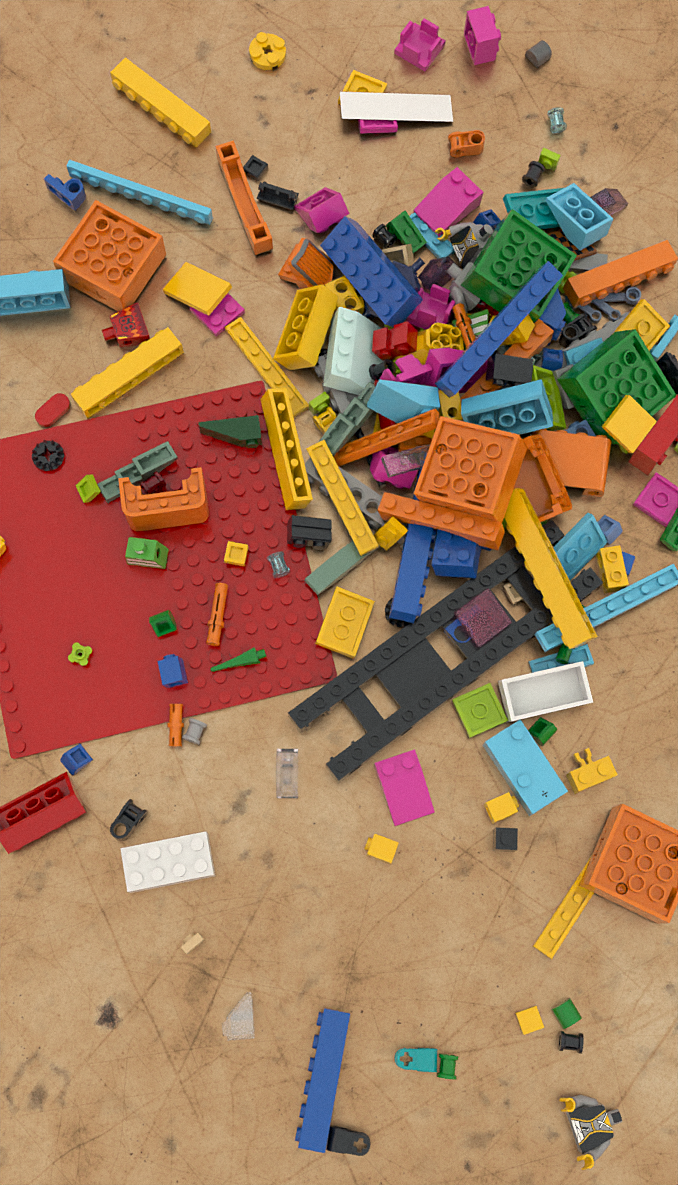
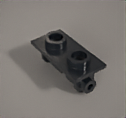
M264 181L259 184L258 190L260 191L257 199L293 210L299 193L268 184Z
M666 352L656 363L677 395L678 361L675 355Z

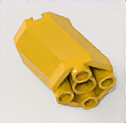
M434 323L429 329L418 332L417 352L409 353L408 355L412 354L422 365H425L429 349L452 348L464 351L461 331L452 325ZM404 356L394 357V360L396 361Z

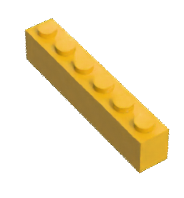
M126 57L110 72L112 84L117 90L125 92L127 97L132 101L138 102L143 110L151 112L159 122H164L168 125L169 129L173 133L181 135L186 143L192 144L197 148L211 133L210 121Z
M168 327L158 331L153 338L142 342L137 349L126 353L121 360L110 364L102 373L91 377L90 381L86 384L76 387L71 393L74 402L86 418L89 419L184 353L182 344Z
M287 388L267 389L260 400L286 510L304 509L313 498Z

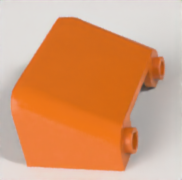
M537 434L522 439L527 450L514 489H524L540 523L571 510V500L544 438Z

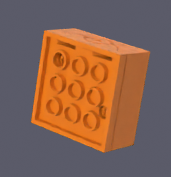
M95 200L59 251L53 263L56 270H63L69 285L112 309L120 311L135 302L165 258L166 250L162 235Z
M440 416L414 495L419 501L503 522L527 448L519 434Z
M620 804L612 807L579 886L655 923H670L678 904V830L627 805Z

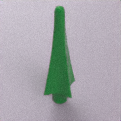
M254 647L229 661L211 667L210 670L215 672L232 667L259 664V659L267 657L264 649L257 651Z

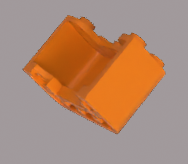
M202 467L191 469L190 477L187 480H182L183 490L143 495L141 486H134L130 482L129 477L118 478L122 511L129 527L134 531L197 524L206 521L209 516L206 484Z

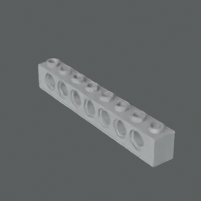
M309 458L305 463L309 484H315L319 487L318 490L322 494L328 496L329 493L322 479L318 476L319 474L311 458ZM339 467L353 496L357 495L361 498L360 501H357V504L365 520L368 521L367 524L374 530L380 529L385 523L379 512L370 513L367 511V508L375 507L378 510L382 496ZM402 523V525L407 529L408 523ZM405 536L397 541L401 549H403ZM434 541V543L431 542V544H430V548L433 549V553H434L435 541ZM433 553L431 561L427 560V564L432 566Z

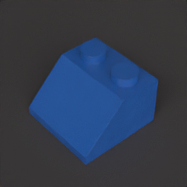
M558 288L539 318L554 331L551 341L547 344L548 346L552 340L557 341L566 323L563 321L566 311Z

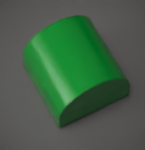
M170 610L149 617V622L157 637L177 630L175 619Z
M540 717L528 732L535 742L544 746L557 732V728L553 723Z
M571 998L566 999L551 1009L562 1029H566L582 1019Z

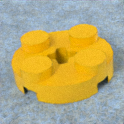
M258 33L249 46V55L253 64L262 70H272V67L281 66L286 58L284 40L274 34ZM269 49L272 53L265 54L264 50Z

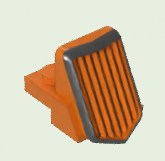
M301 238L278 275L282 280L296 283L300 289L322 284L325 286V284L333 281L334 265L333 261L309 239Z

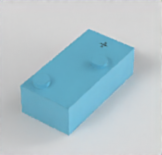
M62 269L40 272L33 270L28 273L0 276V316L71 308L69 286Z
M542 379L465 398L461 401V415L464 422L519 435L553 427L552 409Z
M521 720L488 739L482 745L529 817L568 792Z

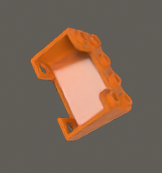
M546 428L530 433V436L540 434L544 438L564 486L584 488L582 495L602 497L604 495L612 443L607 436H588V434L583 432L572 434L565 430L548 431Z

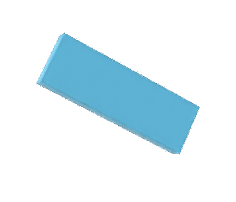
M416 213L410 215V218L427 241L425 246L441 263L455 253L448 239L439 241L437 239L439 237Z
M588 644L573 649L568 664L583 661L584 667L593 665L594 661ZM558 653L528 662L531 673L564 666V664L556 661L555 658Z

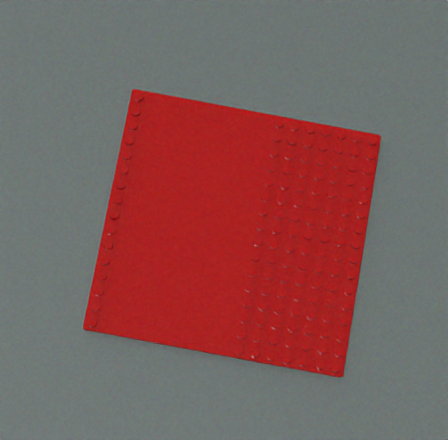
M255 381L0 439V536L5 540L6 551L0 557V706L11 758H23L168 723L170 718L169 704H183L182 719L325 685L337 677L331 650L315 644L323 623V616L317 594L304 581L311 574L305 547L296 548L293 547V544H287V523L291 515L297 516L296 509L286 510L260 400L266 392L263 381ZM259 415L262 445H258L256 448L240 447L201 434L198 422ZM44 440L55 441L61 445L64 451L62 464L52 471L40 470L32 460V450H34L37 443L39 444ZM168 441L178 459L159 472L167 485L161 487L153 494L183 490L182 480H187L190 477L191 469L202 467L206 484L209 516L202 523L134 531L129 527L122 511L120 497L107 503L100 492L91 502L84 503L76 485L86 475L92 474L98 484L114 476V471L132 463L133 458ZM46 449L45 455L42 456H45L48 462H50L49 458L53 453ZM141 487L142 494H143V495H147L146 492H145V491L143 490V488ZM129 537L156 540L167 547L169 551L166 568L128 565L125 555ZM228 541L249 546L245 566L224 563ZM225 583L228 585L222 621L224 622V628H221L219 646H211L206 643L209 631L207 624L211 618L215 584ZM170 610L175 619L177 630L157 637L149 622V617ZM74 643H79L84 647H91L92 653L89 654L87 665L81 666L76 662L72 663L69 661L68 656L72 653V645ZM254 647L257 651L264 649L267 657L259 659V664L232 667L215 672L210 670L211 667L229 661ZM175 654L182 658L188 683L171 688L163 686L157 661L163 660L164 656Z

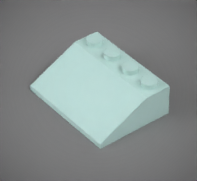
M338 307L331 319L323 386L360 395L369 382L374 383L375 381L370 377L369 367L373 364L378 365L382 363V360L372 352L373 331L382 328L357 311Z

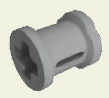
M189 718L190 724L182 739L199 745V738L207 724Z

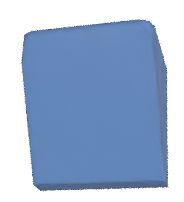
M606 515L597 522L609 545L623 531L619 522Z

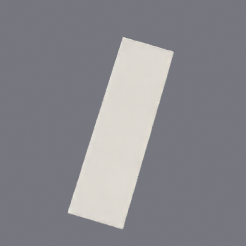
M340 92L342 119L453 122L450 95Z

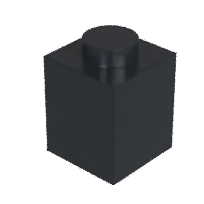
M496 827L493 829V851H517L518 828Z

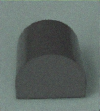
M541 40L527 50L525 56L538 68L551 58L552 51L550 46Z

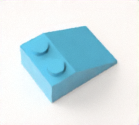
M575 183L546 198V202L566 238L579 250L607 236L613 218Z
M379 379L367 403V407L396 423H400L435 408L438 411L440 408L438 387Z

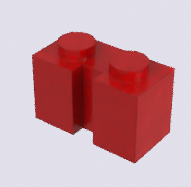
M408 321L394 325L393 329L385 327L373 331L372 352L382 361L417 352L418 331Z

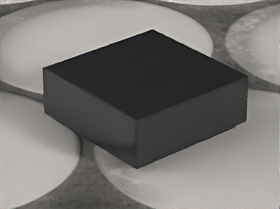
M252 155L243 169L247 176L259 181L268 169V164Z

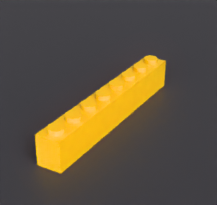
M515 488L504 516L507 522L506 528L516 540L515 546L525 558V567L529 572H532L535 578L533 580L534 585L542 592L544 597L543 603L546 608L550 609L553 615L552 621L562 633L563 643L569 649L577 648L598 636L524 489Z

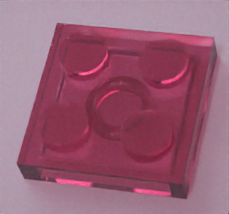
M489 588L454 612L477 647L483 645L512 623Z

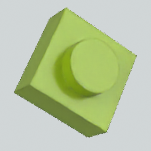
M543 148L538 162L545 169L555 171L561 155Z
M323 392L309 402V410L313 415L318 412L323 413L329 407L330 397L328 394Z
M93 474L86 475L76 485L84 503L91 502L101 492Z

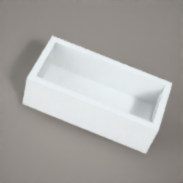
M583 661L498 681L508 722L593 703Z
M207 832L120 848L126 887L129 893L215 876Z

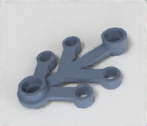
M630 287L626 293H610L601 300L595 299L590 303H594L608 315L609 321L615 322L621 316L619 310L613 309L606 302L626 301L628 304H636L641 298V291L637 287ZM566 295V296H565V302L568 301V302L570 303V307L573 308V306H572L570 300L568 299V297H567V295ZM579 305L573 308H580L589 316V321L593 324H597L601 320V312L593 310L589 305ZM612 314H616L618 318H613ZM592 315H597L598 319H594Z

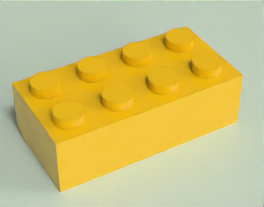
M323 284L297 290L273 359L288 370L314 367L319 359L318 356L324 344L327 330L330 327V321L336 309L339 296Z

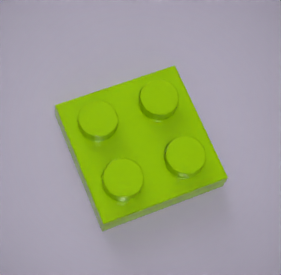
M491 683L452 699L469 739L508 722Z

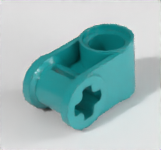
M401 1048L395 1053L394 1060L399 1068L405 1070L437 1072L438 1049ZM404 1052H407V1056L411 1058L410 1061L406 1062V1065L400 1061V1056H404Z

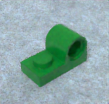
M406 210L386 224L387 230L392 235L395 234L403 245L411 244L413 253L427 243Z

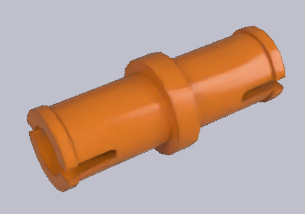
M169 704L170 718L169 723H167V727H169V746H182V727H184V723H182L183 704Z

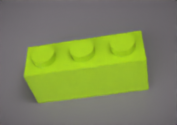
M533 365L531 382L542 379L552 409L553 427L546 429L548 431L566 429L562 401L553 372Z

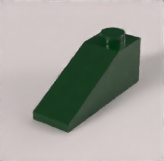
M259 415L198 422L201 434L240 447L256 448L258 445H262Z

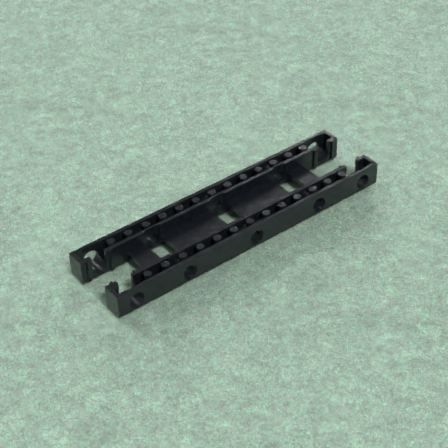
M552 519L542 526L553 547L564 537L563 532ZM516 546L480 571L476 578L469 579L420 615V617L416 618L414 623H409L288 712V717L299 732L302 733L304 730H309L311 722L322 714L324 716L326 714L330 715L331 710L344 702L367 733L356 742L353 740L348 748L334 758L331 757L329 762L326 763V768L337 783H340L534 638V634L537 631L553 623V615L550 609L546 608L543 603L544 597L542 592L534 585V579L525 569V558L522 553H519ZM590 567L587 570L583 569L571 581V584L580 602H582L597 591L603 582ZM509 581L532 610L517 622L492 592L502 582ZM475 604H478L482 610L466 622L472 630L471 639L466 643L457 642L445 628ZM458 626L454 631V636L459 641H466L470 637V630L466 626ZM444 629L467 658L452 670H450L427 640L428 636L437 630ZM378 677L401 707L385 720L361 690V686L371 678L375 679Z

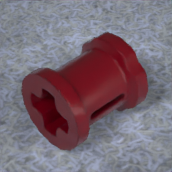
M157 471L145 482H140L146 494H153L161 487L167 485Z

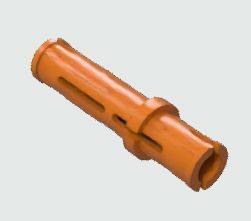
M459 303L453 306L452 310L457 320L456 326L461 331L467 349L476 337L471 327V318L467 316L464 304Z
M225 583L215 584L211 618L207 624L209 631L206 643L211 646H219L221 628H224V622L222 621L228 585Z

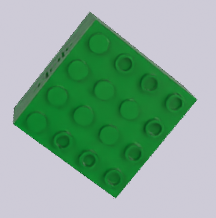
M512 209L496 226L462 281L461 286L500 312L537 270L549 261L563 276L529 313L534 323L543 314L577 255Z
M636 329L613 333L557 379L583 421L586 420L596 436H607L612 441L611 444L619 443L602 426L625 395H630L651 416L677 396Z

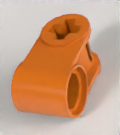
M480 130L457 131L448 136V140L451 143L450 156L452 157L480 155L484 150L485 135Z

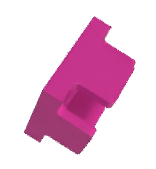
M423 18L421 26L409 21L400 34V42L395 48L394 54L426 71L445 46L446 40L438 36L439 27L427 19Z
M435 284L432 285L430 294L423 292V288H420L418 294L423 301L407 317L406 321L425 330L437 322L449 324L454 315L452 308L456 305L454 300L449 301L451 291Z
M410 354L397 359L395 362L401 370V374L394 377L389 369H385L380 379L425 385L433 369L429 363L422 365L417 358Z

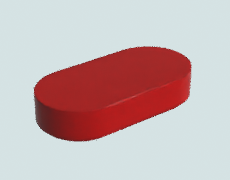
M57 393L46 401L35 413L38 425L46 428L58 421L70 409L69 398L65 394Z

